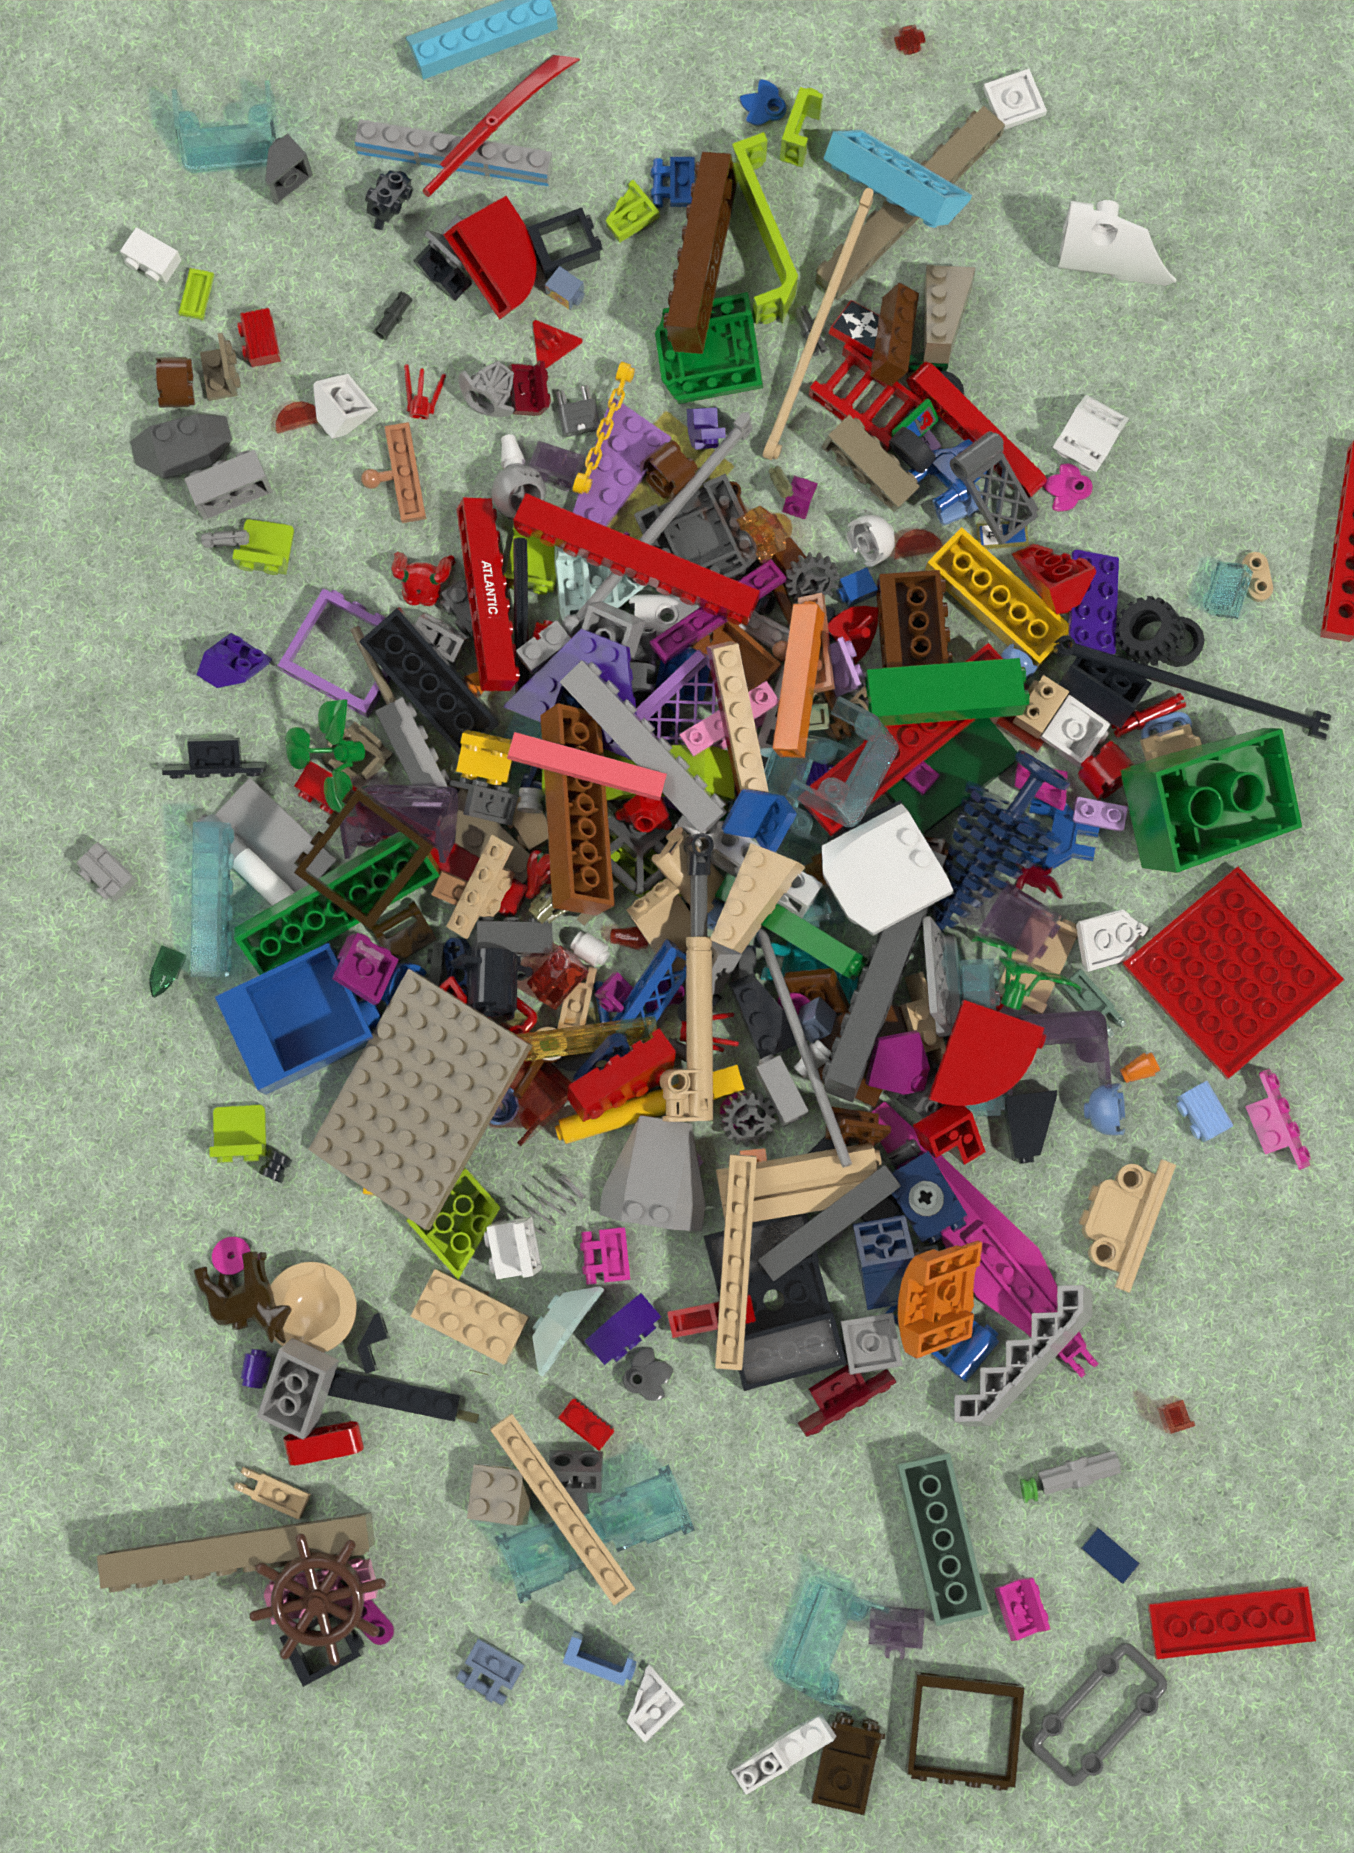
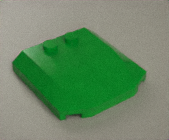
M748 292L714 299L703 354L674 352L671 342L668 341V331L663 325L664 315L669 313L670 307L663 308L660 324L655 331L661 380L678 404L764 388Z

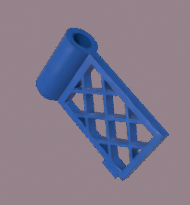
M898 1305L891 1306L885 1314L893 1313ZM893 1315L895 1324L899 1326L898 1318ZM973 1320L971 1338L961 1341L956 1345L953 1344L952 1350L946 1357L942 1356L938 1351L931 1354L967 1383L998 1345L999 1340L996 1337L999 1334L986 1324L985 1327H982Z

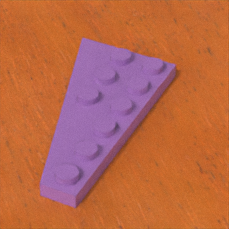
M613 398L612 403L615 402L617 406L619 401ZM623 403L620 409L614 411L612 417L614 425L608 439L603 440L600 448L602 450L601 460L598 467L592 470L589 479L593 480L591 489L588 494L578 495L573 513L606 527L647 474L645 470L641 472L640 462L661 444L672 440V437ZM607 407L604 418L608 415L609 407ZM604 422L601 432H604L606 436L610 424L606 426ZM594 451L589 461V463L593 462V466L595 465L596 459L598 457V454L594 455Z

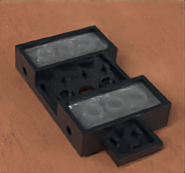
M806 1213L752 1222L747 1295L751 1296L756 1321L745 1324L742 1370H738L743 1391L847 1364L818 1264L817 1251L812 1252L775 1281L771 1279L758 1261L759 1258L809 1222ZM724 1231L703 1236L719 1300ZM769 1290H778L782 1293L784 1304L779 1310L772 1311L765 1307L763 1298Z

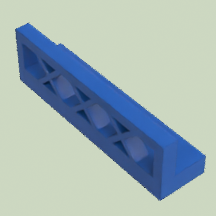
M665 940L623 1003V1011L617 1012L611 1021V1024H615L612 1026L616 1033L625 1035L627 1039L634 1043L640 1040L643 1043L686 979V965L683 970L672 971L671 964L678 956L686 961V953L679 950L671 940ZM670 979L672 984L670 989L658 993L657 985L659 982ZM656 1000L658 1006L656 1010L652 1013L644 1014L643 1006L645 1003ZM647 1019L651 1021L649 1025L646 1024ZM642 1021L644 1029L639 1034L641 1036L634 1037V1034L627 1031L632 1023Z

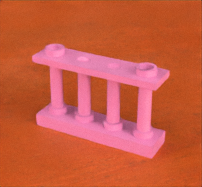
M767 681L748 692L756 730L763 725L767 711L779 704V699ZM719 710L680 734L681 739L693 757L710 746L721 749L727 748Z

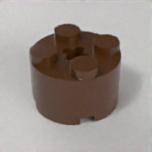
M156 357L159 408H181L195 405L192 358Z
M674 440L664 442L640 462L641 472L645 470L648 475L645 478L648 485L661 498L670 497L669 501H672L695 475V471L698 470L696 463L681 452L680 446Z

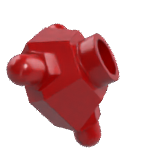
M635 795L623 805L624 808L615 812L617 820L630 822L634 828L641 832H650L655 827L663 830H670L672 827V822L668 818L670 815L663 797L659 801Z

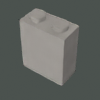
M773 1054L759 1060L755 1073L769 1100L772 1102L771 1104L775 1108L782 1126L785 1127L806 1116L809 1111L781 1056L779 1055L774 1058Z

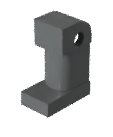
M630 662L633 680H631L633 697L635 700L648 698L654 692V686L646 683L656 682V667L647 663Z

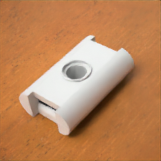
M638 594L629 599L630 608H635V616L646 621L644 628H655L657 636L700 608L696 604L692 606L687 605L679 597L672 594L670 596L663 594ZM667 613L674 615L673 620L670 622H664L661 620V617Z

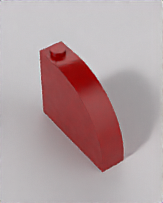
M506 195L456 223L443 234L499 320L525 301L533 288L536 277V256L533 242L523 220Z
M962 1000L928 1100L947 1105L968 1106L984 1103L1004 1094L1027 1072L1037 1049L1043 1048L1046 1040V1034H1043L1044 1027Z

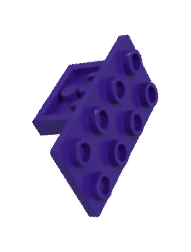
M1076 549L1072 551V559L1076 560L1079 557L1086 559L1095 567L1096 574L1080 605L1073 607L1069 611L1068 636H1071L1077 644L1109 654H1115L1119 558Z

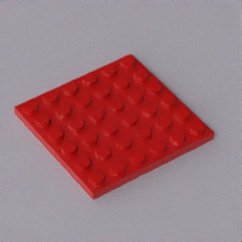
M1239 866L1122 964L1226 1080L1230 1079L1344 981V978Z

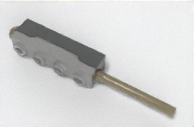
M360 627L352 628L350 631L387 704L375 710L420 802L423 805L430 801V804L437 808L445 806L448 802L447 793L450 792L447 786L450 784V779L445 769L439 770L436 762L440 759L434 747L428 749L424 741L428 736L422 724L416 725L413 717L417 716L411 702L406 704L403 697L398 700L395 699L378 663L359 643L364 637Z

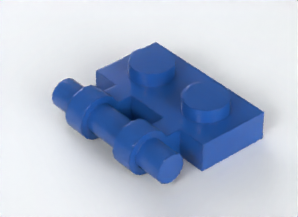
M670 157V166H663V159L661 158L653 159V167L651 168V178H653L651 198L656 208L663 207L664 198H670V207H687L688 204H691V185L695 183V157ZM670 177V187H663V178Z

